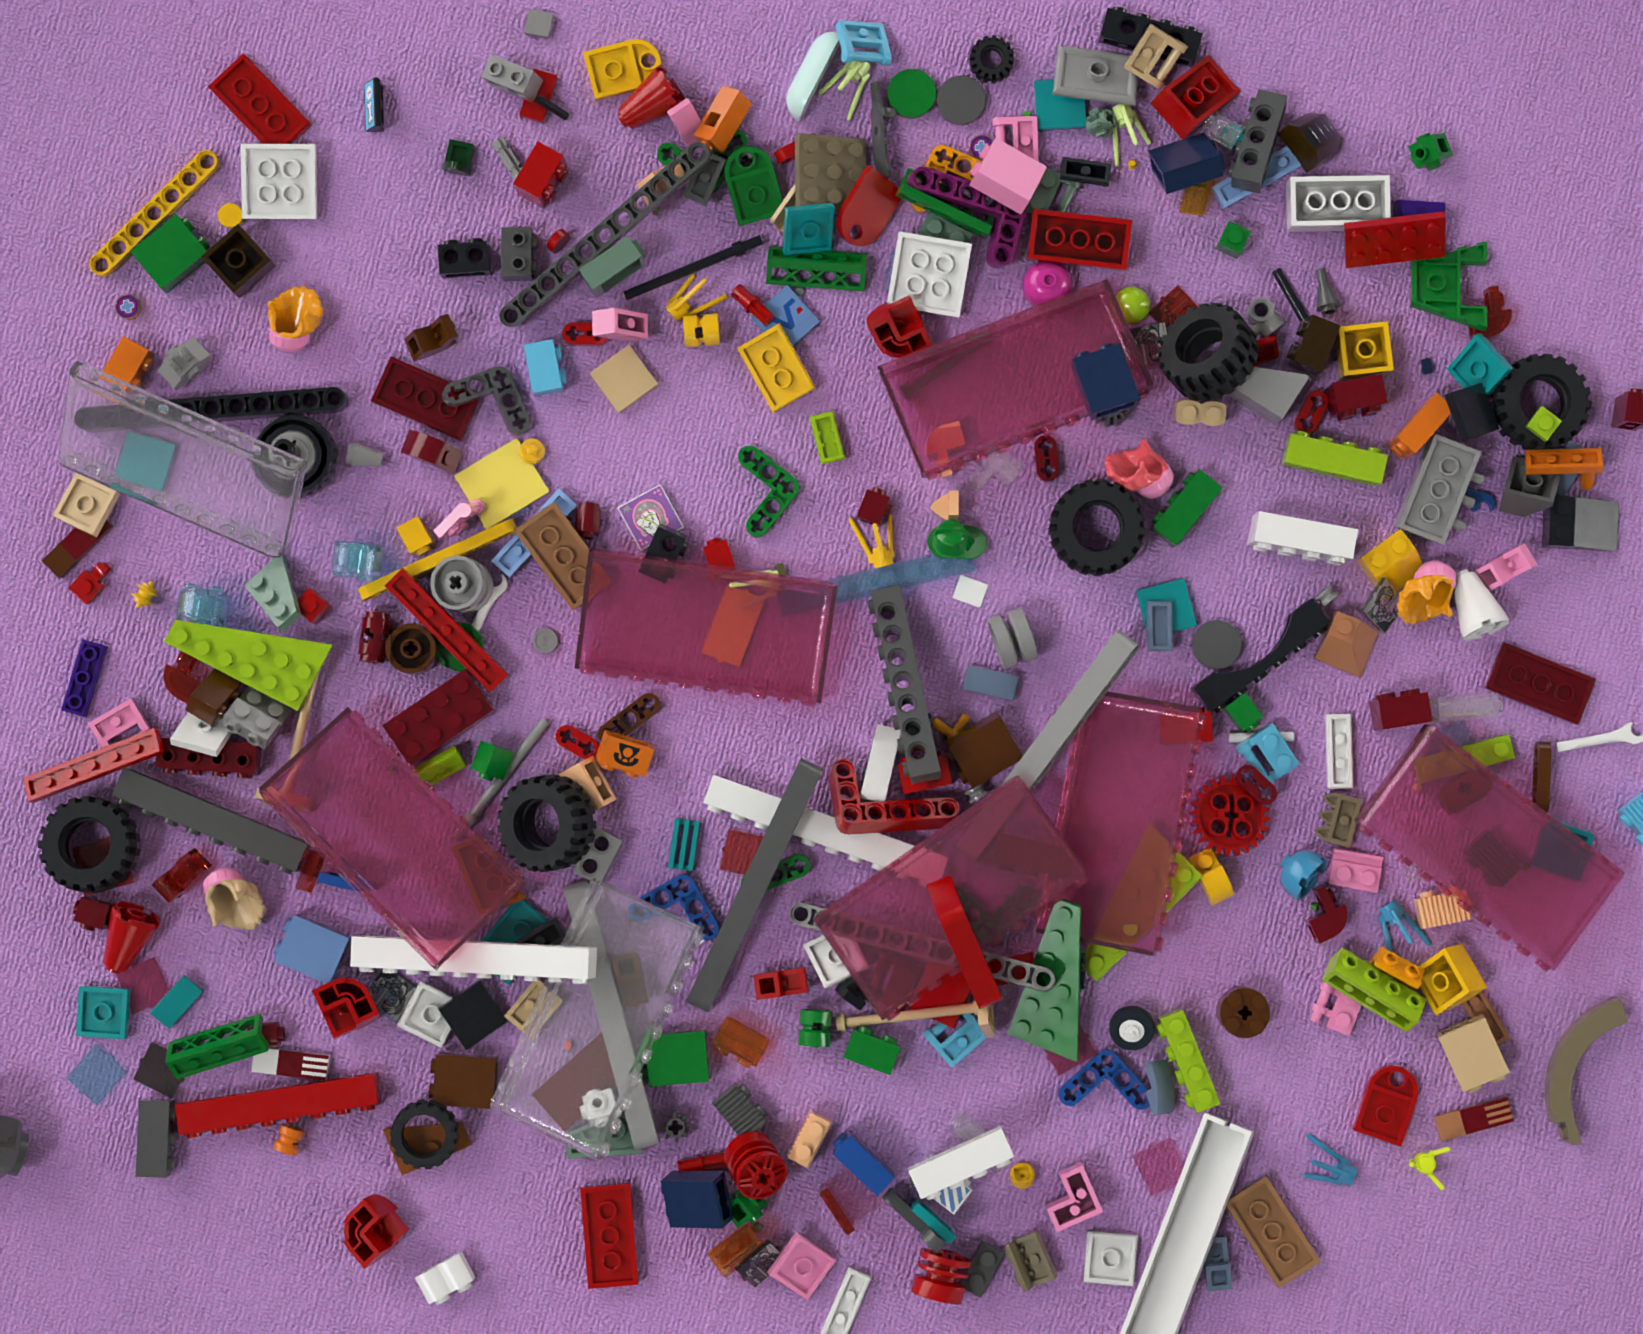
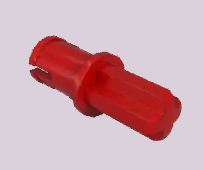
M742 284L737 285L732 290L731 297L745 308L746 313H752L764 325H768L773 320L772 312L760 303V298L752 295Z
M724 1153L708 1156L699 1154L697 1158L678 1160V1170L710 1171L726 1168L723 1159Z

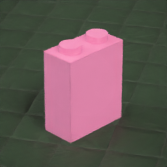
M995 137L990 146L985 144L979 157L983 160L981 163L977 161L970 174L974 177L969 185L1015 212L1022 214L1031 200L1047 166Z

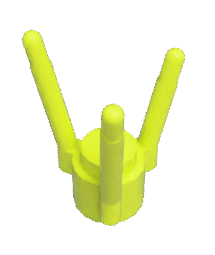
M1450 1147L1430 1150L1428 1153L1420 1152L1414 1159L1409 1160V1166L1415 1167L1423 1174H1427L1440 1190H1444L1445 1187L1433 1173L1436 1167L1434 1157L1449 1152Z

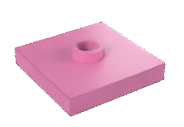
M796 1231L767 1273L808 1301L837 1259Z

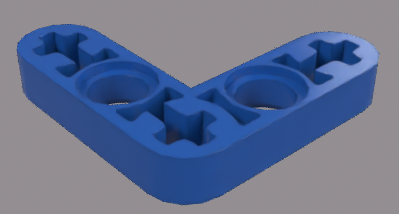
M685 874L671 879L636 899L629 906L630 917L635 921L642 922L679 901L700 938L712 940L719 932L718 922L697 885L690 876ZM679 879H683V881L688 880L690 882L688 886L689 891L686 893L683 890L676 892L675 894L678 898L674 900L673 894L667 886L672 884L673 889L679 885ZM658 891H665L669 895V901L665 905L656 903L655 895ZM650 896L651 903L657 910L652 912L650 907L644 911V917H641L640 914L635 915L633 912L636 910L635 905L639 903L640 906H644L649 903L645 898ZM698 900L702 903L703 910L700 914H692L689 911L691 901ZM706 912L710 916L705 918L707 924L715 926L711 936L708 933L703 934L701 932L704 928L701 921L698 924L694 921V919L702 917Z
M1103 1049L1094 1055L1063 1083L1058 1091V1097L1063 1104L1074 1106L1107 1077L1134 1108L1143 1110L1150 1106L1146 1095L1144 1097L1146 1100L1144 1104L1140 1102L1135 1104L1136 1096L1131 1091L1126 1095L1125 1091L1130 1090L1135 1082L1138 1083L1135 1089L1140 1094L1148 1091V1089L1124 1062L1109 1049ZM1102 1055L1107 1057L1112 1055L1113 1058L1110 1060L1112 1065L1110 1067L1104 1065L1100 1069L1104 1073L1100 1076L1098 1071L1091 1065L1095 1062L1096 1066H1099L1103 1062L1101 1059ZM1090 1070L1094 1072L1095 1080L1087 1085L1082 1082L1081 1075L1083 1072ZM1122 1072L1128 1073L1130 1083L1127 1086H1119L1116 1081L1118 1074ZM1077 1079L1079 1085L1085 1088V1090L1081 1093L1078 1088L1074 1092V1100L1070 1098L1065 1100L1063 1098L1066 1095L1064 1090L1066 1088L1072 1090L1076 1087L1072 1082Z

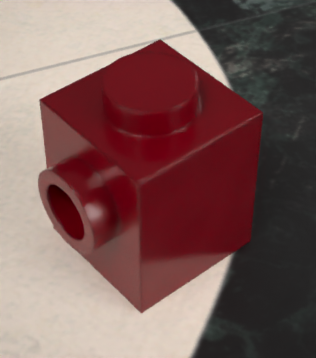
M873 487L872 490L867 489L856 519L871 525L876 523L880 527L883 517L888 519L893 506L889 504L890 497L886 496L887 492Z
M88 896L81 897L74 905L73 914L75 917L73 921L81 923L80 928L94 931L95 928L101 930L108 929L113 904Z

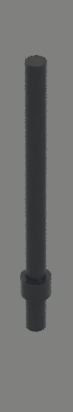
M760 235L743 242L739 240L732 243V246L625 290L623 293L626 300L632 299L733 256L740 257L746 254L745 251L760 246L763 242Z

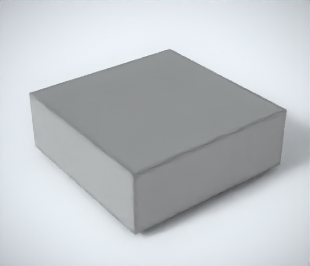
M529 9L525 35L549 39L554 14Z

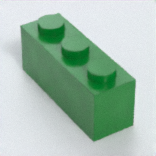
M1200 469L1195 474L1190 472L1182 482L1185 485L1180 493L1175 491L1167 500L1170 506L1166 511L1160 510L1151 520L1154 523L1151 530L1173 548L1177 546L1223 488Z

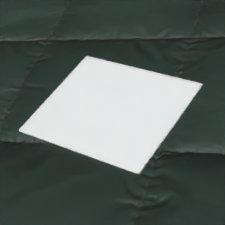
M960 575L952 598L980 608L988 584Z

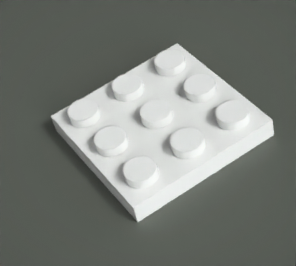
M240 144L242 219H317L316 144Z
M899 231L887 304L889 305L910 295L918 311L960 317L973 243Z

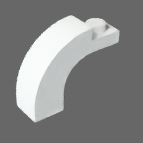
M877 724L860 793V802L885 801L898 747L897 739L900 738V730Z

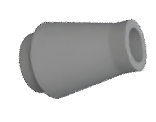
M357 442L355 444L349 443L345 463H349L351 466L380 467L383 452H378Z

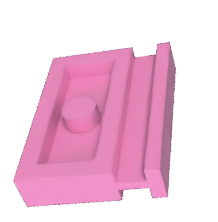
M1333 848L1327 884L1378 893L1384 857Z

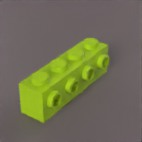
M1295 431L1294 434L1291 433L1287 436L1281 462L1283 466L1375 487L1380 486L1383 482L1388 455L1382 454L1381 449L1368 447L1367 450L1358 448V444L1343 442V445L1333 443L1334 439L1319 436V439L1310 438V434L1303 431Z
M1343 947L1330 958L1322 978L1323 982L1405 1032L1419 1023L1427 1001L1426 998L1419 995L1416 991L1399 983L1395 978L1386 975L1374 965L1365 962L1353 952Z
M1178 1008L1158 1016L1159 1024L1156 1025L1160 1038H1165L1168 1047L1165 1048L1169 1061L1175 1062L1177 1071L1174 1073L1179 1085H1184L1187 1093L1184 1095V1099L1188 1108H1193L1196 1113L1220 1105L1184 1010Z

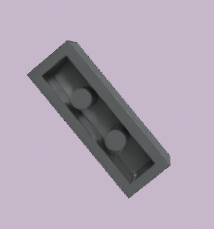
M145 1098L139 1101L135 1177L166 1178L171 1175V1171L175 1170L176 1158L172 1156V1146H175L177 1141V1132L173 1131L174 1121L177 1120L174 1106L175 1099Z

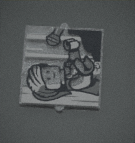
M1382 577L1375 589L1370 591V596L1360 611L1382 634H1386L1393 622L1398 620L1397 604L1399 602V592L1387 578Z

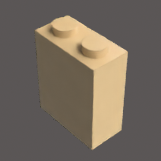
M1483 1013L1436 1033L1463 1092H1475L1483 1087L1482 1084L1492 1081V1083L1499 1082L1506 1078V1074L1510 1073Z

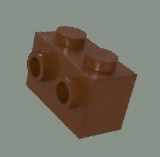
M214 668L191 693L186 711L212 725L217 718L221 720L229 708L228 706L233 704L237 697L240 698L241 692L239 689L242 682Z

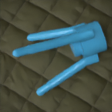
M1397 900L1379 908L1381 915L1377 917L1381 923L1386 946L1389 951L1393 952V947L1386 922L1390 926L1397 923L1409 944L1413 943L1401 921L1403 918L1426 945L1431 946L1429 939L1407 914L1403 905L1398 904Z
M1306 1134L1309 1140L1340 1163L1336 1162L1332 1167L1312 1160L1311 1163L1313 1165L1330 1171L1332 1177L1304 1173L1303 1177L1333 1183L1338 1186L1342 1184L1351 1186L1357 1174V1168L1350 1165L1351 1160L1343 1158L1311 1134Z

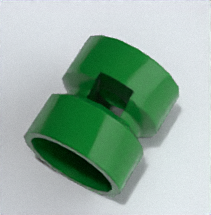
M800 1009L799 1023L803 1028L799 1030L798 1045L830 1047L831 1032L827 1028L831 1026L832 1011ZM813 1023H818V1029L812 1028Z

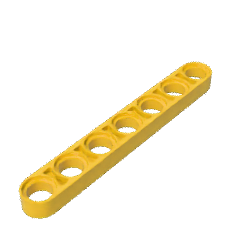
M209 150L199 152L90 259L91 271L99 277L111 275L132 254L130 252L132 249L156 231L218 170L220 165L218 157ZM205 156H211L214 159L213 166L208 169L201 166V160ZM188 173L196 175V182L191 186L185 185L183 181ZM171 190H176L179 194L178 200L174 203H169L166 200V194ZM154 207L161 210V216L157 220H151L148 216L150 209ZM137 224L142 225L144 229L143 234L140 237H133L131 235V228ZM124 242L126 245L124 253L120 255L115 254L113 251L115 243ZM100 259L108 261V268L103 272L97 271L95 267L96 262Z
M513 518L506 520L403 568L414 579L433 571L437 564L445 558L455 555H468L515 533L514 529L517 528V525ZM401 569L360 587L358 592L362 600L366 601L389 591L385 585Z

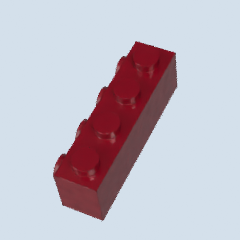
M161 738L165 753L156 756L155 768H163L162 773L178 774V769L188 770L187 775H203V771H212V776L227 777L228 772L237 773V778H252V774H260L261 747L250 743L226 742L218 756L215 757L171 745L170 738Z

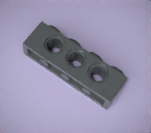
M1258 89L1256 98H1251L1248 112H1251L1249 119L1244 120L1241 132L1244 134L1243 141H1238L1235 155L1238 156L1236 163H1231L1228 177L1232 178L1231 187L1258 194L1261 193L1278 137L1277 134L1279 133L1287 107V95ZM1267 117L1269 120L1260 121L1258 118ZM1261 139L1262 142L1253 143L1251 140ZM1248 160L1256 162L1254 165L1245 164Z

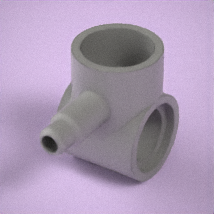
M1258 297L1246 309V318L1254 325L1251 329L1256 336L1262 333L1264 337H1267L1285 323L1274 310L1273 303L1268 298ZM1262 306L1266 311V315L1264 317L1257 316L1254 312V307Z

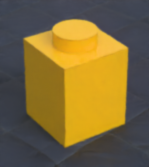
M419 516L396 527L409 553L413 556L416 554L418 557L423 556L431 551V546L435 545Z

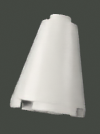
M1469 569L1456 573V587L1453 591L1460 633L1463 640H1476L1482 638L1481 634L1488 632L1490 635L1509 624L1507 614L1476 572H1470Z

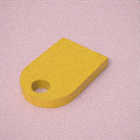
M632 39L583 52L595 101L634 92L657 66L661 65L657 49L651 43L641 39ZM645 56H653L656 62L652 67L648 68L642 65V59Z

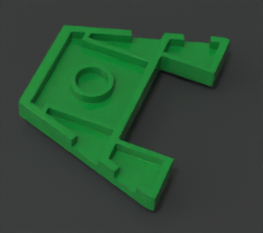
M1487 242L1477 243V246L1466 248V246L1459 247L1456 251L1445 253V257L1411 261L1410 307L1481 331H1486L1487 306L1461 305V265L1486 266Z

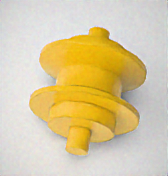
M150 581L148 584L143 582L142 585L137 583L136 585L139 587L138 593H131L135 597L134 600L138 602L136 607L140 609L142 605L147 607L148 604L153 606L151 602L152 597L159 596L155 593L157 589L153 588L154 582Z

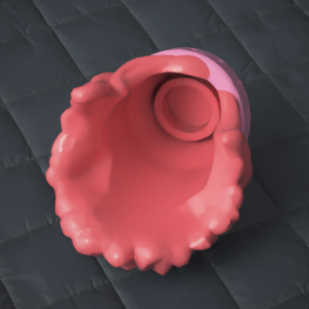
M1144 438L1141 439L1140 446L1137 449L1124 450L1122 453H1112L1106 457L1104 462L1106 474L1110 480L1120 484L1122 489L1134 491L1146 499H1155L1164 495L1170 489L1174 480V473L1170 466L1160 455L1151 449L1148 441Z

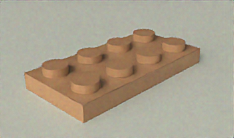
M555 501L514 529V532L572 610L613 582Z
M1266 1175L1229 1197L1226 1205L1227 1209L1278 1289L1321 1262Z

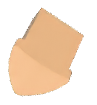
M949 490L948 494L940 497L930 506L931 511L944 520H958L959 490Z

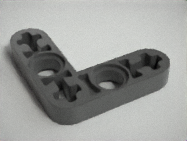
M498 366L449 383L444 388L442 399L445 404L451 407L460 406L493 394L506 428L512 435L521 436L526 433L530 426L529 416L512 375L505 367ZM496 373L500 376H505L503 380L505 390L501 393L498 392L502 389L501 383L494 381ZM472 381H480L484 387L483 391L480 393L473 392L470 388ZM462 385H465L466 392L459 394L457 400L454 397L449 398L448 395L451 389L454 392H459L464 388ZM511 395L514 397L515 406L506 407L502 402L503 396ZM519 409V412L516 413V417L518 421L524 422L521 429H519L518 426L514 427L512 425L515 422V417L513 414L508 416L507 413H513L514 411Z
M892 1188L888 1189L882 1198L920 1232L921 1239L932 1250L939 1253L946 1245V1241L911 1211L910 1204Z

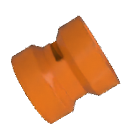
M282 1123L279 1128L280 1138L275 1140L273 1149L284 1154L296 1156L299 1150L297 1143L303 1138L305 1131L299 1127Z

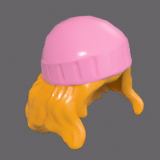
M304 285L300 288L293 286L280 293L279 297H275L274 300L268 302L269 340L279 351L284 353L300 352L309 342L310 333L314 332L320 325L324 308L321 305L319 295L314 289H307Z
M1442 561L1423 563L1414 574L1413 579L1408 580L1404 589L1399 593V602L1397 604L1399 617L1403 618L1405 623H1410L1411 625L1421 621L1427 622L1428 618L1432 619L1441 614L1452 617L1453 611L1449 604L1453 590L1456 587L1455 570Z

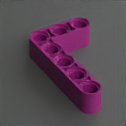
M919 167L908 175L907 185L940 201L996 218L986 254L987 263L992 268L999 269L1012 262L1026 208L1022 214L1016 213V215H1013L1009 212L1007 206L994 199V206L989 207L985 202L987 195L969 185L971 181L928 167ZM916 174L924 177V186L916 182ZM940 181H943L947 184V193H944L939 189ZM963 189L969 190L971 194L970 200H966L963 197ZM1003 227H1007L1010 230V238L1003 236ZM997 250L1004 254L1003 262L997 260L995 256Z

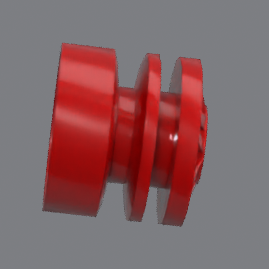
M748 1131L734 1138L725 1149L723 1158L725 1167L737 1188L745 1197L763 1199L772 1196L784 1184L787 1176L786 1164L766 1134L759 1131Z
M921 1248L920 1256L927 1260H918L917 1266L926 1270L927 1274H915L911 1292L942 1303L962 1304L966 1287L956 1282V1278H968L969 1273L959 1268H970L972 1261L951 1250L941 1249L939 1253H936L931 1248Z

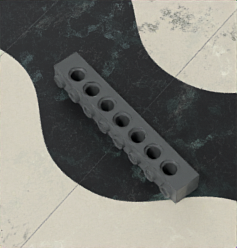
M900 585L872 590V599L867 600L870 615L875 614L876 622L872 623L875 638L880 637L881 645L877 646L880 661L885 660L886 668L882 669L885 684L890 683L891 692H887L889 706H895L896 715H892L894 729L900 730L901 738L897 739L899 753H905L906 762L902 763L904 776L910 777L911 785L941 779V771ZM886 612H892L894 617L885 619L882 615ZM890 635L899 636V640L896 642H890L887 638ZM895 658H902L905 660L904 663L901 665H895L892 663V660ZM900 681H907L909 683V686L906 688H899L897 686V683ZM905 704H912L915 707L910 712L901 709ZM911 727H916L920 732L916 735H909L907 730ZM915 751L925 753L921 759H915L911 755Z

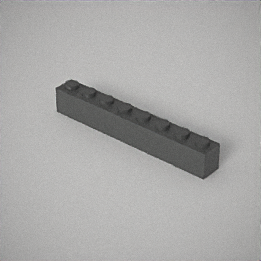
M130 768L122 769L112 796L118 798L117 803L129 808L132 807V804L141 808L140 812L151 817H154L155 814L164 817L163 822L175 827H177L178 823L187 827L186 831L191 834L200 836L203 833L210 836L209 841L223 846L224 842L233 846V851L242 855H246L247 852L256 855V861L267 865L271 861L279 865L278 870L288 874L301 870L311 843Z

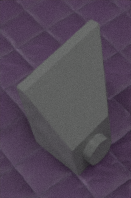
M1513 456L1499 511L1525 517L1552 507L1561 474L1526 475L1525 459Z

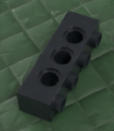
M1121 7L1107 8L1098 40L1099 43L1133 52L1149 25L1152 24L1168 35L1178 38L1188 46L1185 53H1181L1175 63L1193 67L1203 33L1198 32V29L1191 26H1184V28L1174 26L1172 21L1164 19L1160 21L1152 20L1149 15L1143 13L1130 14ZM1125 24L1130 25L1133 28V32L1129 34L1124 33L1121 26ZM1167 45L1159 59L1166 60L1173 47Z

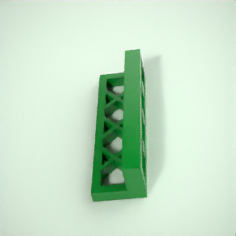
M907 168L895 196L982 238L989 235L992 229L990 225L993 219L992 216L987 215L985 222L973 217V210L966 209L964 212L952 207L950 203L940 201L907 185V177L914 171ZM916 174L915 178L918 179L920 184L924 186V177L920 174ZM939 183V189L947 193L948 187ZM962 194L966 200L971 199L970 197Z
M769 246L766 284L864 291L867 253L823 251L784 255L782 252L783 247ZM772 267L783 268L787 274L783 277H773ZM800 270H807L811 276L807 279H800L796 273ZM825 271L832 272L836 278L832 281H825L820 275ZM850 273L861 274L860 283L849 282L845 277Z
M257 1014L171 1041L168 1044L165 1063L178 1080L267 1052L269 1043L262 1034L263 1017L261 1014ZM254 1025V1029L244 1031L249 1026ZM226 1033H230L227 1037L222 1038ZM209 1039L203 1045L198 1046L202 1041ZM185 1047L182 1051L176 1053V1049Z

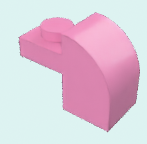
M1523 543L1491 560L1474 572H1476L1490 591L1536 566L1537 562L1526 544Z

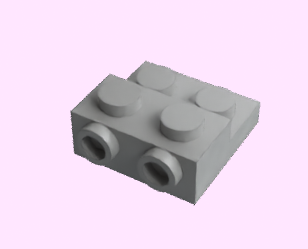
M248 686L240 698L237 697L224 714L222 725L229 732L238 734L247 739L250 744L265 750L290 717L292 709Z

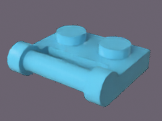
M838 21L835 27L842 49V62L864 61L877 62L884 66L890 65L892 56L883 24ZM853 47L878 49L879 53L854 51Z
M1272 722L1235 747L1239 754H1243L1249 765L1255 767L1272 784L1275 780L1300 765ZM1255 744H1257L1273 768V771L1268 774L1251 750Z
M971 1013L962 1014L967 1021L942 1043L936 1037L947 1029L948 1026L938 1022L930 1030L926 1029L922 1033L951 1068L986 1039L978 1025V1021Z

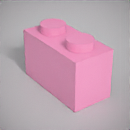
M619 308L592 311L593 336L624 342L648 339V314Z

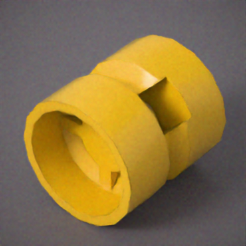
M718 313L704 314L702 318H699L697 315L683 316L686 348L699 347L701 343H705L706 346L720 345ZM702 327L703 334H696V328Z

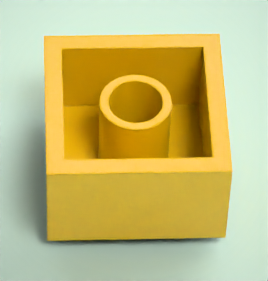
M1388 321L1340 326L1334 341L1339 380L1362 378L1378 374L1389 375L1394 371Z

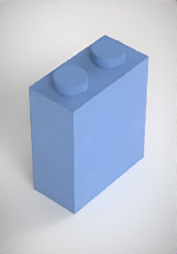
M299 914L294 915L293 918L289 917L283 929L286 932L283 941H278L273 954L276 955L274 961L324 983L335 980L351 943V936Z

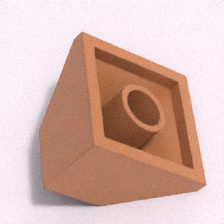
M1336 611L1330 617V622L1326 627L1327 631L1323 634L1314 659L1360 678L1379 631L1361 620Z

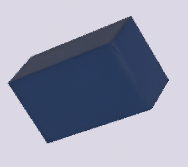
M1430 358L1422 359L1423 375L1432 374Z

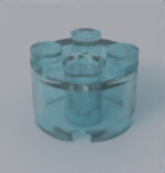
M335 540L331 567L333 576L354 577V574H357V579L377 580L382 573L385 546Z
M184 583V588L180 589L176 620L183 621V619H187L194 623L213 626L220 624L222 627H226L230 596L224 593V588L209 586V590L200 589L199 585Z

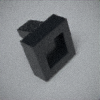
M851 976L845 983H839L835 990L844 1000L861 1011L866 1005L864 1000L870 989L864 983L859 989H855L859 981L854 976Z

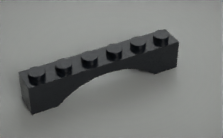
M1311 598L1288 615L1286 626L1279 641L1261 661L1237 672L1211 673L1190 690L1207 712L1214 710L1218 713L1228 705L1226 700L1234 695L1238 698L1248 690L1247 684L1253 680L1255 683H1258L1268 675L1267 669L1271 666L1277 668L1288 659L1285 656L1293 650L1296 654L1307 646L1305 641L1312 635L1316 639L1327 631L1325 626L1330 621Z

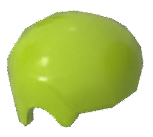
M1124 286L1116 291L1112 299V306L1116 317L1126 324H1138L1146 319L1149 314V297L1138 287Z

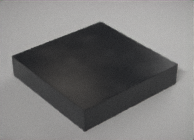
M1482 383L1444 395L1462 442L1500 429Z
M480 980L437 1008L466 1050L508 1022Z

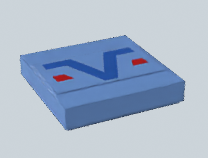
M788 285L764 305L774 316L768 325H764L754 315L750 317L762 332L780 323L793 346L820 323L817 317Z

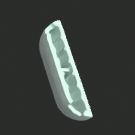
M826 32L814 40L788 89L786 104L791 116L798 122L803 117L840 45L837 32Z

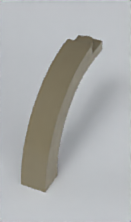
M1613 997L1602 1001L1581 1014L1562 1034L1550 1057L1545 1078L1544 1096L1549 1122L1553 1124L1560 1123V1126H1558L1560 1138L1570 1145L1582 1143L1571 1104V1087L1576 1067L1584 1052L1597 1038L1617 1026L1628 1023L1621 998Z

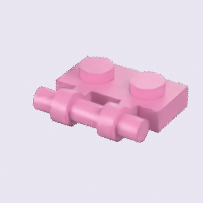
M1322 982L1319 988L1321 992L1316 1004L1313 1003L1311 1008L1313 1012L1310 1020L1319 1024L1322 1015L1328 1017L1325 1027L1350 1036L1361 1004L1327 983ZM1330 994H1333L1336 998L1330 1010L1325 1007Z

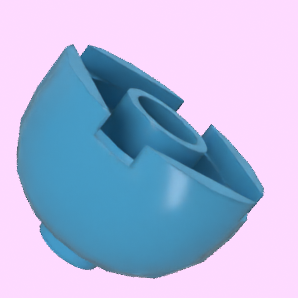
M1307 850L1298 851L1292 856L1286 855L1280 864L1283 868L1280 873V880L1284 890L1298 901L1299 898L1303 899L1317 884L1318 872L1324 873L1328 861L1319 854Z

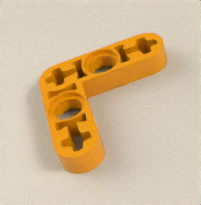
M938 145L932 150L925 167L972 181L971 170L968 173H961L957 169V164L961 161H967L970 163L972 170L977 161L981 163V161L946 145ZM942 151L946 152V158L950 160L953 159V155L956 156L953 169L949 167L951 162L943 160L942 163L938 162V157L935 154H941ZM911 203V207L915 212L921 214L928 212Z

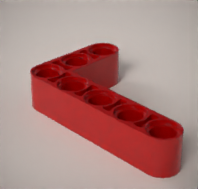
M847 759L837 760L833 764L829 775L836 827L843 834L946 829L953 825L959 813V804L954 799L947 797L860 802L855 768ZM841 795H847L849 799H846ZM942 811H946V812H948L950 815H946V814H944ZM918 812L925 814L926 817L920 816ZM893 814H898L902 818H897ZM870 815L877 817V820L870 818ZM845 817H850L854 821H848Z
M951 875L927 884L940 923L978 1008L982 1009L1003 1000L966 916Z

